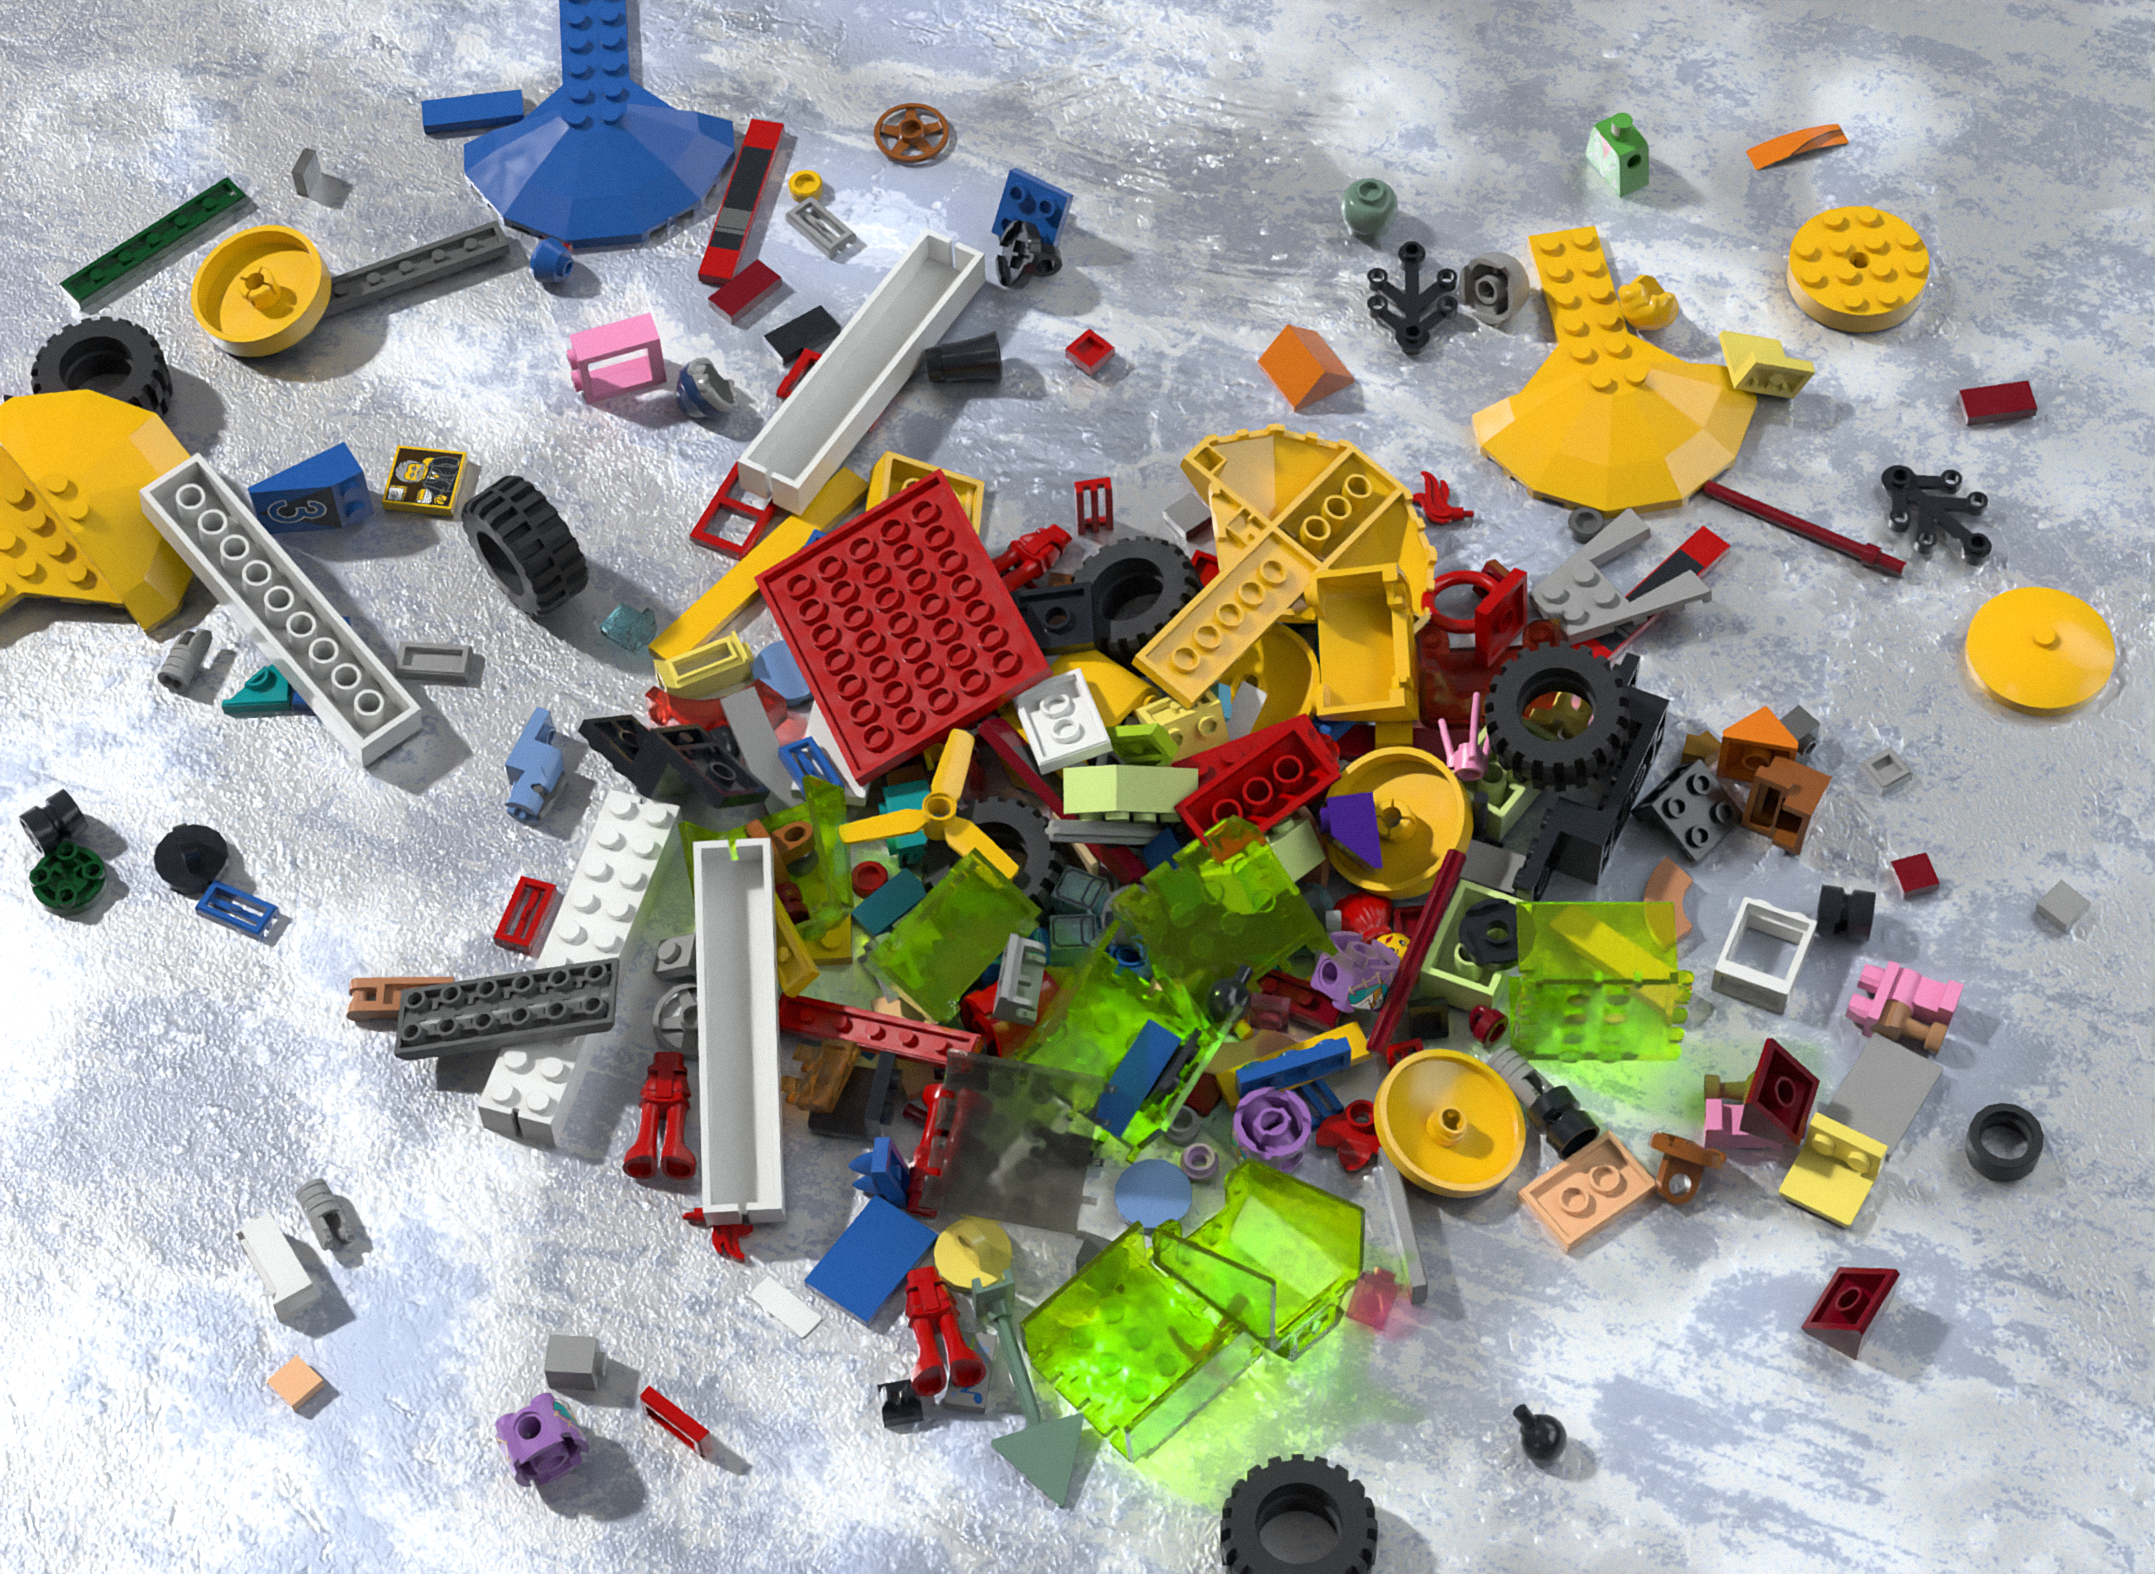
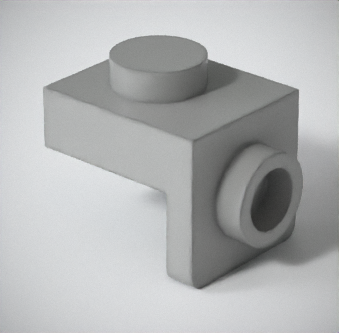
M696 933L660 940L652 973L660 980L690 974L697 979Z

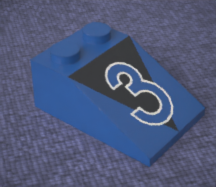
M345 442L248 487L256 518L269 534L343 529L353 523L361 522L366 517L374 514L364 472Z

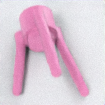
M1478 692L1473 694L1469 743L1459 745L1455 753L1445 719L1441 718L1438 721L1447 755V767L1450 770H1454V774L1459 780L1476 781L1488 773V760L1491 752L1488 734L1486 735L1482 751L1481 746L1478 745L1481 697Z

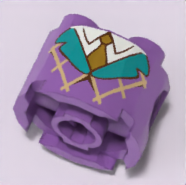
M1337 931L1330 934L1310 985L1334 999L1332 1002L1333 1006L1343 1012L1352 1013L1355 1008L1380 1012L1398 971L1399 957L1392 949L1375 939L1369 945L1361 942L1362 934Z
M1262 1087L1250 1091L1240 1100L1233 1117L1230 1145L1236 1161L1260 1180H1267L1271 1177H1278L1291 1172L1302 1162L1306 1155L1311 1133V1114L1305 1102L1289 1090L1284 1089V1092L1274 1090V1087Z
M543 1393L531 1400L530 1406L519 1410L517 1413L505 1414L494 1424L497 1430L495 1438L516 1483L523 1487H532L529 1480L538 1479L540 1485L565 1476L583 1461L580 1453L586 1452L588 1454L589 1451L588 1442L569 1404L561 1399H554L551 1393Z

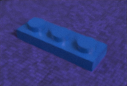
M1347 1037L1337 1040L1325 1039L1318 1042L1314 1047L1301 1051L1288 1050L1280 1054L1278 1058L1264 1062L1252 1061L1245 1064L1241 1069L1236 1070L1235 1089L1239 1100L1244 1098L1250 1091L1262 1087H1274V1090H1280L1349 1069L1352 1049Z

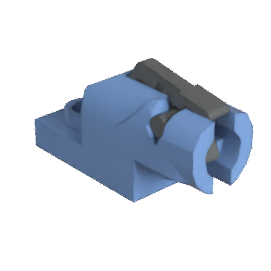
M536 707L505 763L509 784L513 785L505 806H508L506 812L515 820L529 826H537L538 822L546 816L555 801L568 786L567 778L564 776L565 764L562 751L551 746L556 735L551 712L540 707Z

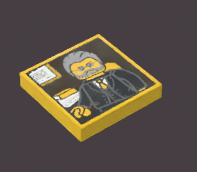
M397 445L382 499L383 509L453 516L468 462L467 453Z

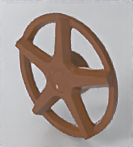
M906 103L887 110L878 119L874 128V140L880 152L891 162L918 163L929 159L934 160L948 142L949 125L945 117L935 108L920 103ZM916 108L933 113L939 118V121L924 125L921 120L917 119ZM906 109L905 119L898 126L883 124L889 115ZM943 129L941 141L933 148L925 139V136ZM880 132L898 137L899 140L892 150H889L882 143ZM910 145H915L924 152V154L916 156L900 155Z

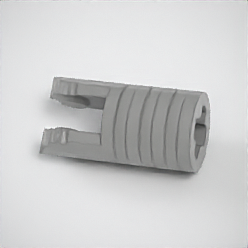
M188 629L180 633L157 675V679L164 687L175 692H186L212 643V631L199 629L194 633Z
M1509 1044L1499 1048L1487 1062V1065L1504 1079L1516 1098L1528 1109L1541 1095L1554 1088L1543 1075Z
M324 1179L311 1180L296 1190L294 1199L323 1251L333 1247V1238L331 1231H329L331 1226L344 1245L356 1241L351 1226Z

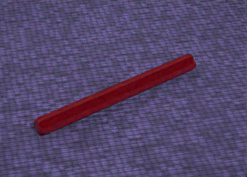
M1449 849L1445 855L1366 1045V1050L1371 1054L1383 1057L1387 1052L1467 859L1463 852Z

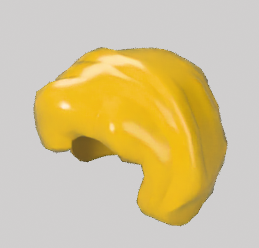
M1639 275L1630 284L1621 285L1618 290L1620 311L1635 329L1655 331L1669 327L1676 320L1679 313V304L1675 295L1665 292L1653 276Z

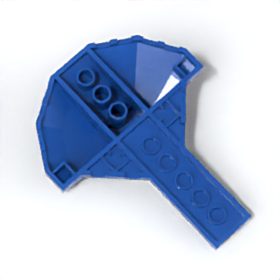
M559 0L562 86L522 121L495 129L464 144V174L466 182L470 187H474L482 196L483 202L488 207L491 206L505 226L512 229L514 226H518L530 231L533 237L539 239L542 236L555 238L562 245L572 244L573 249L642 243L649 239L651 232L664 225L668 228L676 223L677 217L690 210L696 212L703 207L706 202L705 197L711 188L718 185L721 180L720 175L728 164L731 165L736 158L733 121L700 112L675 109L630 80L626 0Z

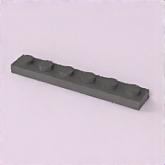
M496 220L331 278L329 303L321 319L509 254V244Z

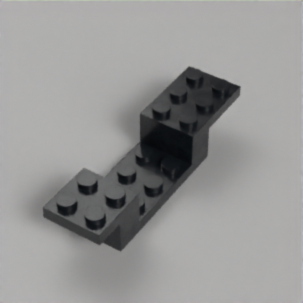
M1627 652L1622 664H1615L1612 670H1618L1623 678V688H1626L1628 692L1630 728L1628 729L1629 739L1625 749H1621L1620 759L1625 760L1623 766L1617 764L1610 781V786L1613 787L1610 795L1603 794L1597 810L1559 796L1554 808H1547L1540 824V829L1543 832L1540 838L1533 837L1526 854V859H1529L1526 868L1519 867L1512 884V889H1515L1513 897L1533 903L1532 919L1554 871L1596 886L1598 885L1630 816V811L1636 803L1664 742L1670 700L1637 689L1640 656Z

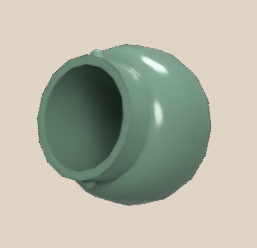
M1374 178L1361 179L1352 183L1345 190L1340 202L1341 216L1350 234L1364 241H1374L1385 236L1398 214L1396 194L1388 184Z

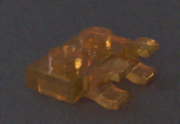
M824 1038L819 1048L803 1044L797 1045L791 1058L794 1061L804 1062L800 1070L807 1074L804 1079L782 1076L781 1093H788L785 1102L790 1105H796L801 1111L831 1114L862 1051L855 1041Z

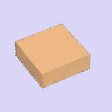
M298 1355L294 1356L267 1380L269 1388L294 1412L325 1386L323 1379Z

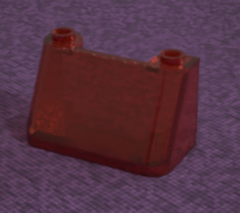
M1559 618L1538 619L1527 624L1522 634V645L1508 646L1488 669L1475 663V647L1449 648L1448 632L1438 629L1431 623H1427L1422 630L1414 635L1420 722L1428 729H1440L1438 721L1443 718L1446 721L1448 730L1470 729L1473 694L1478 692L1481 695L1479 729H1483L1486 726L1485 698L1490 693L1489 684L1493 676L1497 674L1501 676L1500 666L1507 659H1512L1514 662L1517 661V652L1526 647L1532 652L1538 650V643L1548 641L1550 647H1559L1560 641H1564ZM1558 692L1548 693L1536 698L1526 707L1522 716L1529 720L1533 709L1543 708L1551 710Z

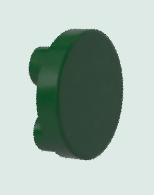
M72 841L60 843L56 850L44 856L29 874L32 891L39 905L46 911L60 916L77 915L91 909L102 899L108 886V874L102 859L94 851L77 846Z

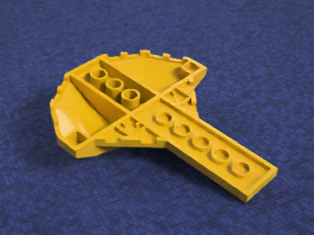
M1595 226L1528 236L1527 247L1557 347L1519 394L1507 397L1472 415V426L1480 454L1486 459L1491 458L1501 466L1503 474L1509 479L1514 477L1527 488L1526 493L1533 499L1540 501L1543 498L1564 503L1563 507L1575 510V507L1592 508L1597 510L1603 516V519L1617 518L1628 508H1631L1636 514L1684 506L1688 503L1690 496L1701 488L1705 489L1709 480L1712 481L1713 478L1725 469L1728 471L1734 467L1742 442H1744L1749 424L1757 408L1755 392L1734 389L1727 366L1687 363L1628 333Z
M89 389L17 396L10 398L0 405V614L24 597L37 599L49 597L60 599L63 602L89 605L90 602L109 604L114 608L126 609L143 632L148 635L180 612L183 605L182 600L190 583H193L196 574L143 514L139 490L191 456L158 414Z
M1274 423L1267 425L1266 429L1250 432L1246 428L1237 430L1233 435L1217 437V434L1207 435L1183 458L1180 464L1181 469L1203 501L1211 509L1220 573L1135 655L1132 664L1187 710H1190L1276 622L1318 624L1317 615L1313 607H1307L1304 596L1305 585H1310L1309 573L1396 562L1407 576L1411 587L1414 637L1428 624L1431 618L1429 614L1430 608L1425 607L1422 612L1420 602L1423 591H1434V567L1437 562L1438 553L1435 546H1430L1424 529L1426 526L1422 517L1418 518L1412 505L1413 496L1411 491L1350 441L1339 439L1337 443L1317 438L1318 433L1307 431L1304 435L1285 430V425Z

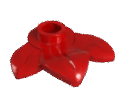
M1364 1099L1355 1100L1344 1109L1343 1114L1327 1117L1320 1125L1316 1134V1145L1337 1148L1339 1162L1348 1172H1354L1363 1168L1370 1160L1372 1153L1378 1156V1148L1382 1147L1374 1124V1104ZM1359 1117H1364L1368 1120V1122L1357 1123L1355 1122V1119Z

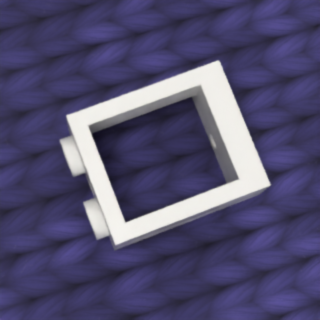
M1744 896L1714 969L1711 989L1784 1014L1813 943L1817 921L1809 919L1806 915L1799 912H1788L1774 907L1767 901L1753 900ZM1746 927L1799 944L1785 980L1733 962Z

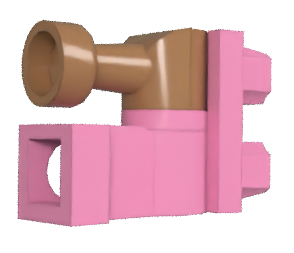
M1890 960L1886 969L1865 964L1857 987L1876 994L1875 998L1872 1000L1854 993L1845 1017L1864 1025L1861 1035L1871 1038L1874 1032L1891 1041H1895L1901 1036L1925 1042L1924 1049L1938 1055L1964 984L1949 980L1948 984H1944L1923 977L1912 969L1900 968V964ZM1916 1020H1919V1021H1921V1022L1930 1024V1025H1932V1026H1931V1028H1930V1027H1928V1026H1926V1025H1924V1024H1922V1023H1920V1022H1918V1021H1916Z
M1755 1071L1747 1077L1746 1081L1721 1082L1719 1075L1705 1074V1148H1766L1771 1146V1149L1783 1150L1784 1144L1739 1131L1744 1104ZM1721 1098L1741 1100L1743 1105L1722 1104ZM1807 1123L1804 1129L1802 1139H1805L1806 1137Z

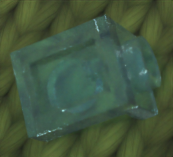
M621 602L599 626L601 635L634 655L643 645H648L657 632L653 610L647 607L640 613L624 602Z

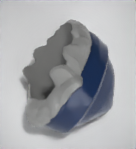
M706 357L696 358L688 362L679 371L676 401L681 411L688 416L717 419L725 415L728 410L737 407L736 399L738 394L736 391L733 392L735 382L732 379L724 380L718 374L713 363Z

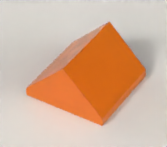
M1289 324L1286 325L1257 361V365L1294 412L1354 383V377L1317 331Z
M1764 706L1723 731L1716 777L1753 783L1759 766L1769 768L1776 754L1795 761L1799 742L1767 706Z

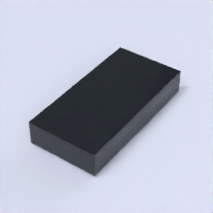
M820 305L765 334L763 342L782 365H785L800 357L805 348L813 350L841 333L840 326Z

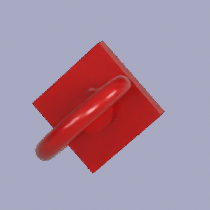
M1515 567L1500 583L1493 577L1478 571L1457 570L1448 572L1433 579L1435 580L1433 592L1423 591L1421 595V610L1423 612L1425 607L1430 608L1429 614L1431 618L1429 622L1433 626L1454 634L1475 633V663L1487 669L1527 627V572ZM1456 585H1474L1490 593L1476 607L1475 618L1467 620L1450 618L1440 613L1435 606L1437 595L1446 588Z

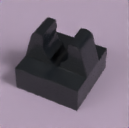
M1445 996L1407 1001L1410 1040L1416 1038L1428 1040L1449 1037L1448 1003Z
M910 1379L877 1385L884 1428L924 1421L920 1395H917L916 1391L912 1388Z

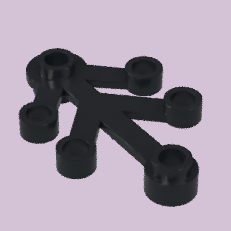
M1415 241L1406 242L1398 251V266L1401 270L1405 271V294L1388 282V274L1384 269L1373 268L1367 274L1368 288L1381 294L1374 295L1368 299L1367 314L1373 319L1380 320L1395 332L1397 346L1407 355H1417L1423 352L1430 342L1429 333L1445 320L1453 319L1457 315L1458 302L1454 297H1441L1446 292H1452L1457 287L1458 276L1452 269L1440 270L1437 273L1436 282L1419 295V271L1425 266L1426 252ZM1379 278L1382 281H1374L1373 279ZM1443 279H1450L1451 281H1450V282H1444V281H1442V280H1443ZM1440 298L1437 301V310L1419 322V313ZM1387 299L1405 313V322L1388 310ZM1373 306H1381L1382 308L1375 309ZM1449 306L1452 309H1444L1442 307Z
M1894 465L1888 467L1882 474L1881 486L1886 495L1892 498V511L1888 521L1891 530L1901 533L1909 529L1911 513L1906 509V498H1908L1917 506L1918 533L1915 537L1914 548L1918 553L1929 555L1935 551L1937 536L1933 532V521H1935L1962 545L1961 557L1964 562L1972 566H1981L1989 560L1992 549L1989 539L1981 533L1972 534L1948 513L1960 512L1968 513L1972 516L1983 515L1988 505V498L1984 493L1972 492L1967 498L1928 496L1922 490H1942L1946 494L1957 493L1961 488V474L1956 470H1946L1941 476L1916 475L1906 466ZM1946 480H1953L1955 484H1949ZM1972 502H1979L1981 506H1975ZM1895 518H1902L1905 522H1897ZM1927 540L1931 544L1926 545L1921 543L1920 541Z

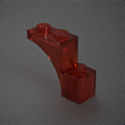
M758 678L740 691L755 686L773 731H775L788 719L786 700ZM655 685L645 694L646 714L650 721L659 728L698 723L708 732L721 725L729 726L720 704V699L725 697L708 700L686 699L671 695Z

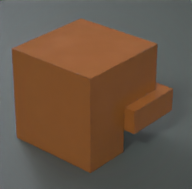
M1776 754L1769 768L1760 765L1755 773L1740 825L1773 838L1772 845L1800 855L1821 816L1832 777Z

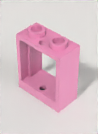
M651 313L569 335L572 349L566 350V355L571 371H573L570 372L575 392L582 391L586 404L667 382L661 342ZM643 349V357L589 371L588 364Z

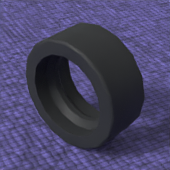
M2007 1103L1988 1105L1976 1113L1970 1123L1966 1136L1965 1151L1970 1164L1987 1178L2002 1182L2020 1180L2031 1173L2039 1161L2043 1149L2044 1134L2039 1121L2022 1107ZM1989 1127H2010L2018 1131L2026 1139L2028 1144L2027 1151L2022 1157L2015 1159L1998 1158L1989 1153L1982 1145L1981 1136L1984 1130Z

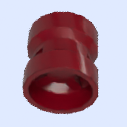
M792 882L775 885V891L797 932H802L811 923L812 916L807 905L803 903L804 898L799 886Z

